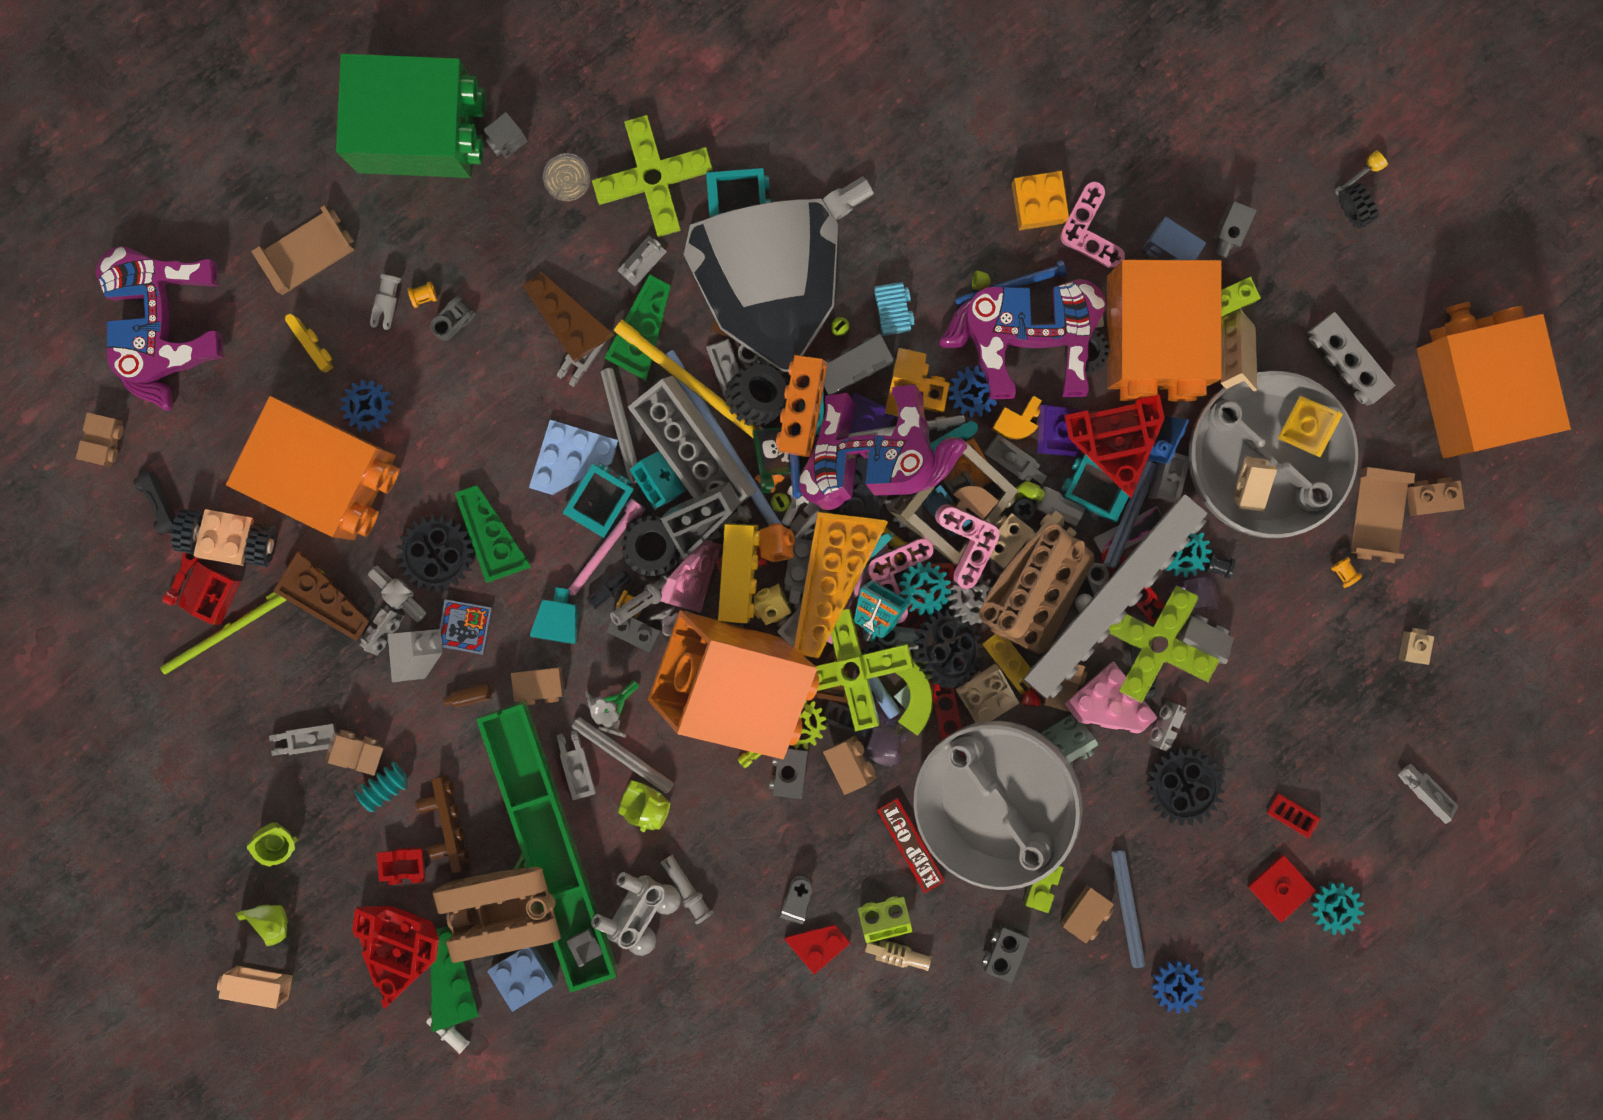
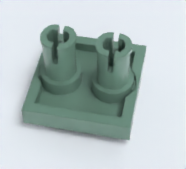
M1073 714L1040 733L1061 750L1072 767L1073 760L1078 757L1087 759V752L1091 757L1094 753L1093 748L1098 746L1096 739L1084 723H1079Z

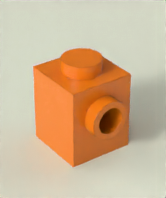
M773 523L768 528L760 529L759 548L762 558L771 562L794 558L793 545L795 538L792 530L780 523Z

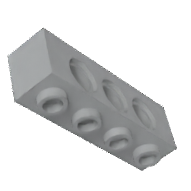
M1335 312L1328 315L1307 332L1310 336V343L1324 353V359L1327 364L1338 370L1341 381L1345 385L1352 387L1355 391L1354 396L1361 404L1365 403L1366 406L1374 404L1396 386ZM1331 336L1338 340L1337 348L1330 345L1329 339ZM1346 355H1350L1353 358L1352 367L1345 363ZM1361 373L1368 376L1369 381L1367 385L1361 383Z

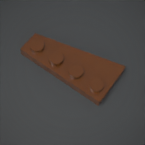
M542 272L523 285L575 363L614 336L613 333Z
M300 550L296 553L273 590L274 593L355 641L358 640L370 621Z

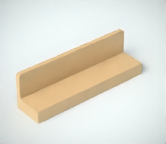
M1238 309L1221 318V384L1227 389L1245 381L1253 391L1258 390L1255 325L1241 309Z

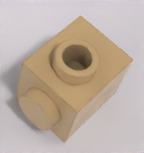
M1412 628V632H1403L1398 660L1429 665L1434 636L1426 635V630Z

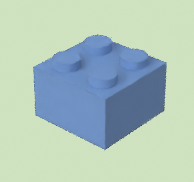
M1165 217L1155 228L1142 250L1146 252L1145 255L1151 260H1196L1206 242Z
M536 946L516 950L493 964L487 970L512 1012L549 990L557 982Z

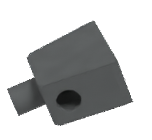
M1235 201L1227 203L1214 239L1220 241L1215 254L1228 259L1233 246L1240 247L1257 210ZM1229 228L1234 230L1233 237L1228 235Z

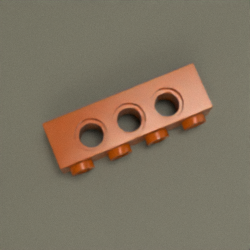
M795 355L794 361L790 362L789 375L791 379L790 384L785 388L784 394L785 399H787L786 407L782 409L780 415L782 429L781 432H778L776 438V446H778V451L804 457H810L812 454L828 366L825 360ZM804 377H809V385L801 388V380ZM804 400V410H802L801 412H797V403L799 401ZM796 424H800L801 432L793 436L792 428Z

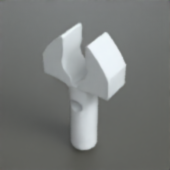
M790 486L787 492L791 497V503L782 520V524L785 526H789L792 523L800 504L804 502L809 503L803 496L799 499L794 498L792 486Z

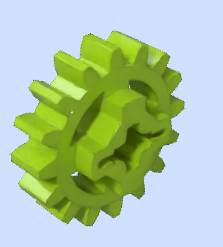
M806 700L803 706L805 710L800 714V718L806 719L805 725H807L806 728L802 727L801 734L807 733L811 736L806 739H799L795 744V749H798L800 744H803V747L808 749L809 742L815 746L817 744L815 738H823L820 730H826L827 726L821 724V722L827 718L826 716L819 715L823 710L822 707L814 708L815 701L809 705ZM812 713L816 717L817 728L811 724L810 716Z

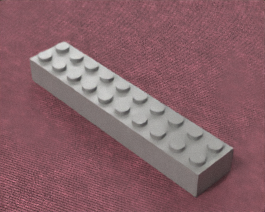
M1187 495L1180 497L1022 680L1043 698L1047 699L1049 696L1054 698L1063 688L1060 683L1065 678L1067 680L1070 679L1078 671L1079 668L1076 667L1080 660L1086 661L1095 651L1092 646L1096 642L1102 643L1111 631L1108 628L1111 624H1118L1127 614L1124 609L1128 605L1130 607L1134 606L1142 597L1140 591L1143 587H1150L1159 576L1156 575V572L1159 569H1166L1174 560L1172 554L1175 551L1179 552L1189 543V534H1194L1207 522L1203 518L1208 513Z

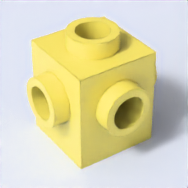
M780 584L764 588L754 596V614L758 619L762 618L765 625L779 622L784 616L791 614V606L788 604L789 599Z

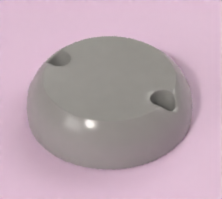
M1258 372V390L1253 391L1245 381L1227 389L1223 387L1202 409L1195 421L1188 447L1189 471L1198 496L1209 511L1224 524L1239 532L1261 538L1291 537L1319 526L1329 519L1345 501L1357 472V437L1349 415L1342 404L1330 391L1319 383L1290 372ZM1299 396L1308 398L1343 414L1321 457L1278 439ZM1222 409H1229L1232 413V418ZM1245 456L1267 459L1270 461L1269 465L1275 466L1277 469L1264 511L1239 509L1233 499ZM1312 489H1318L1322 499Z
M985 721L969 725L950 734L928 755L916 780L914 814L918 830L925 845L935 859L949 872L979 887L1010 890L1022 888L1044 879L1066 859L1076 842L1082 822L1083 801L1081 788L1075 771L1066 756L1054 743L1039 732L1013 722Z

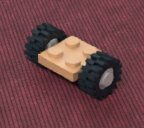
M180 509V512L177 513V517L174 519L175 524L172 526L173 532L171 533V537H173L171 544H173L172 549L174 551L194 554L197 558L242 566L244 559L247 564L268 567L270 561L272 562V555L275 553L274 548L277 544L275 543L277 529L274 525L254 522V519L251 517L205 509L204 515L199 511Z

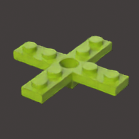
M648 116L625 121L637 167L592 180L599 205L645 192L657 236L660 237L681 231L668 185L713 172L706 147L660 160ZM648 171H659L661 173V180L654 185L646 183L644 177Z
M1176 586L1154 627L1127 614L1118 624H1111L1108 628L1111 631V635L1141 649L1119 690L1121 693L1142 703L1164 662H1168L1209 682L1219 663V659L1177 639L1199 599L1197 595ZM1158 638H1164L1168 641L1166 650L1160 653L1154 652L1151 649L1152 643Z
M851 608L842 611L831 633L837 661L815 666L817 667L816 672L819 675L817 691L844 685L855 731L880 725L869 678L912 669L914 664L909 644L862 655ZM847 662H854L859 666L860 674L857 678L852 679L846 675L844 667Z

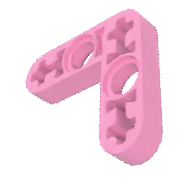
M1091 182L1082 191L1069 219L1061 231L1060 238L1067 247L1107 268L1114 269L1125 259L1124 251L1117 245L1087 230L1105 195V189L1100 183ZM1094 188L1098 190L1097 194L1099 197H1095L1090 205L1081 202L1082 200L1087 202L1090 193L1088 190L1092 191ZM1080 208H1084L1089 212V218L1085 221L1079 220L1076 216V211ZM1075 224L1083 226V229L1078 227L1075 232V236L1078 237L1077 239L1073 238L1071 241L1067 239L1068 234H1066V231L1070 232ZM1095 240L1099 244L1098 251L1095 253L1089 252L1086 248L1087 241ZM1104 246H1106L1108 248L1105 250V252L1108 254L1116 252L1119 261L1115 260L1113 263H1111L1109 261L1110 257L1108 255L1103 254L1102 258H1100L1098 255L1103 251Z
M942 505L936 511V521L944 528L971 539L953 576L955 582L962 588H972L977 583L999 540V530L990 522L954 506ZM950 513L953 517L957 518L956 523L950 519L943 518L944 514ZM971 519L973 521L972 528L968 531H963L962 525L964 521ZM985 531H986V532H989V531H990V532H991L990 537H989V536H986V537H985V536L983 535L984 532H985ZM978 542L984 543L986 547H982ZM975 550H981V558L977 561H972V553ZM969 563V564H971V565H972L973 567H975V568H974V569H972L971 567L969 568V567L967 566V564ZM968 574L970 575L969 579L963 580L962 575Z
M919 538L872 558L866 568L870 580L875 581L881 586L891 584L894 589L893 593L899 595L900 590L893 574L929 559L933 554V545L927 540ZM920 543L923 546H927V549L924 550L925 555H922L921 553H916L912 555L915 558V560L912 561L911 555L907 551V548L910 547V551L913 552L919 549L918 544ZM898 552H903L906 555V562L901 566L894 563V556ZM888 557L889 563L893 567L892 570L886 566L881 569L880 575L872 571L875 568L876 562L880 565L888 563L885 560ZM907 609L898 621V623H902L907 618Z

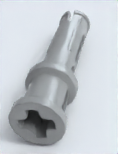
M661 575L658 581L646 585L644 592L611 612L610 617L612 621L619 626L651 603L658 604L662 597V588L667 582L669 575Z
M673 854L660 862L684 898L685 908L688 907L695 917L696 925L714 914V911L709 910L702 899V893L696 892Z

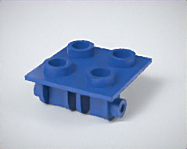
M1164 416L1165 419L1148 460L1169 464L1175 455L1176 447L1181 437L1185 434L1186 426L1189 422L1187 419Z

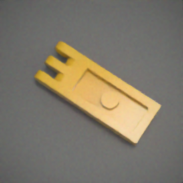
M292 314L286 315L285 321L319 369L327 373L334 368L330 363L332 360L330 354L325 348L320 349L316 342L319 339L311 329L307 330L299 318Z
M995 633L982 643L983 647L1021 695L1025 691L1019 684L1023 682L1028 689L1031 688L1022 680L1031 668L1008 639Z

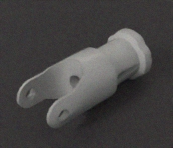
M380 274L382 280L379 293L375 296L370 325L373 328L377 327L380 315L384 312L383 328L389 330L397 302L395 297L396 290L401 279Z

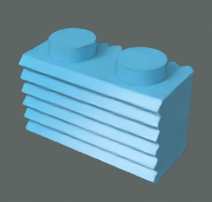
M903 282L874 287L882 336L910 332L911 325H914L913 312L908 311L907 302L910 301L908 287L904 288Z

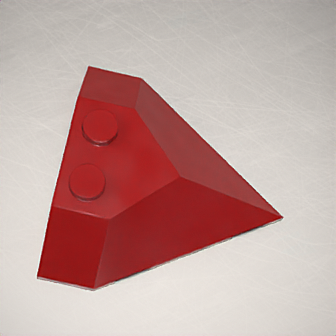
M1160 394L1137 399L1136 404L1091 414L1086 410L1064 415L1069 439L1130 498L1133 496L1165 419Z
M366 906L355 908L352 931L355 938L359 937L364 949L361 952L374 986L380 989L383 997L380 1001L385 1009L436 961L439 937L432 921L396 907Z

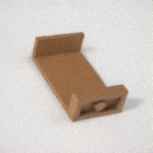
M325 206L321 207L320 209L323 213L268 248L263 249L259 246L251 251L276 292L284 295L354 251L351 245L354 240L346 229L342 231L338 224L341 222V219L334 209L330 211Z
M1371 467L1361 468L1350 553L1357 554L1358 559L1371 560L1372 556L1381 557L1380 561L1386 563H1395L1396 559H1404V554L1399 553L1407 488L1408 484L1414 483V473Z

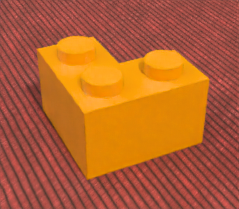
M898 348L885 414L894 416L899 414L897 402L892 395V387L915 384L918 390L924 393L929 364L925 363V353Z

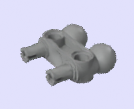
M622 872L619 874L616 882L620 887L629 890L628 894L612 920L596 914L592 919L591 925L593 928L607 933V938L617 943L621 948L629 949L635 955L644 956L655 948L657 942L654 931L648 927L656 911L665 915L675 912L680 906L681 896L676 887L669 884L662 885L650 876L645 875L635 878Z

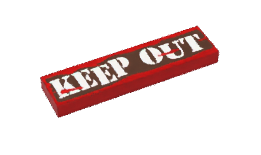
M898 798L878 808L879 815L923 892L926 893L945 882Z

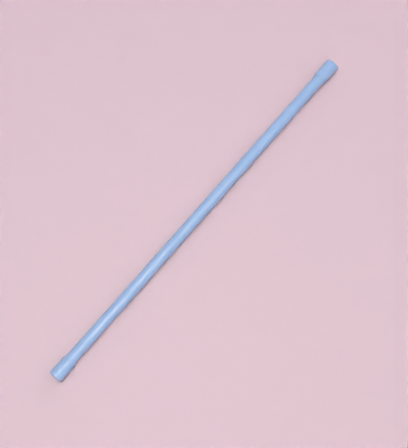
M674 350L665 354L685 369ZM677 379L687 396L757 492L750 497L768 526L773 523L781 524L704 400ZM869 678L870 687L888 719L898 715L901 712L879 678Z

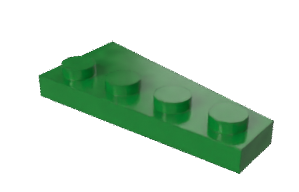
M649 275L625 322L656 347L671 286ZM617 334L605 359L647 381L652 359L635 345L630 344Z
M478 485L455 493L486 583L532 567Z
M448 925L435 929L439 937L437 959L430 966L429 976L431 986V1032L479 1017L464 961L451 962L446 940L452 936V930Z

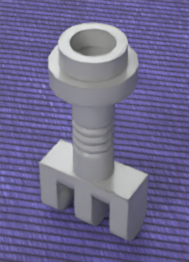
M747 505L737 506L738 511L728 516L712 532L713 535L708 536L706 540L713 541L722 537L720 529L724 528L725 524L736 523L740 520L744 524L748 523L749 519L752 518L749 507Z

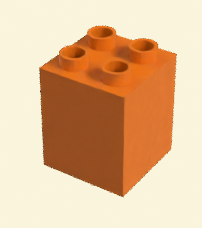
M1122 260L1107 276V340L1109 343L1108 348H1110L1107 359V389H1120L1121 401H1136L1137 399L1158 395V389H1168V401H1195L1197 396L1207 395V386L1221 379V260Z
M1517 306L1494 312L1492 316L1475 320V317L1460 319L1446 323L1444 327L1430 330L1432 342L1416 348L1443 459L1571 429L1543 314L1525 318L1523 306Z
M269 396L226 485L331 537L355 540L357 534L366 537L373 529L379 512L371 508L379 490L386 494L390 492L398 478L400 468L392 465L396 455L294 405Z
M680 610L648 701L679 735L784 759L788 746L795 745L801 736L802 720L800 714L805 701L813 699L817 693L819 675L816 672L817 667L782 637Z

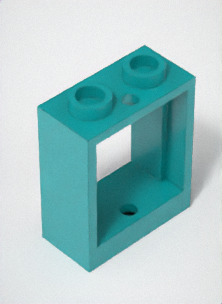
M763 168L706 173L710 218L723 214L719 213L717 181L758 178L760 205L771 203V200L765 197V190H769L770 187L769 175H764Z
M1085 454L1082 457H1077L1072 466V470H1074L1072 478H1067L1062 486L1061 491L1064 492L1062 497L1085 507V509L1111 522H1116L1129 496L1119 487L1109 510L1106 511L1073 495V490L1086 464L1101 470Z
M598 462L597 465L590 464L563 508L562 513L604 538L632 493L633 488L630 486V480L620 474L616 478L609 473L611 470L609 467ZM594 473L624 490L604 524L574 508Z

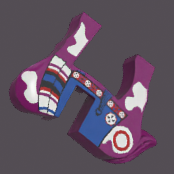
M114 247L99 259L96 267V276L105 298L112 301L144 299L145 318L107 321L108 364L133 395L154 403L165 411H171L173 408L172 389L167 384L158 380L174 372L189 370L205 361L224 358L222 334L217 331H208L201 337L186 343L167 342L169 334V304L165 285L180 284L219 287L217 263L210 259L195 263L158 261L128 247Z
M1077 279L1054 287L1052 292L1053 325H1031L1030 288H985L979 291L973 299L965 302L955 312L948 329L939 340V345L942 348H961L967 342L969 334L971 335L978 351L980 367L987 379L990 399H1014L1015 384L1009 377L1005 366L1004 357L1008 345L1025 348H1049L1066 345L1067 355L1062 397H1086L1089 391L1085 374V366L1088 359V342L1105 310V297L1095 284L1087 280Z
M915 384L892 387V395L897 402L899 414L896 427L891 436L863 435L848 438L856 404L848 393L825 396L826 414L821 425L820 436L800 475L799 488L807 501L816 503L822 509L831 510L839 507L846 500L852 498L856 455L860 453L864 458H868L865 484L874 496L921 492L937 485L949 474L958 458L967 449V444L963 439L959 438L944 439L936 447L934 454L929 439V426L924 415L923 395Z

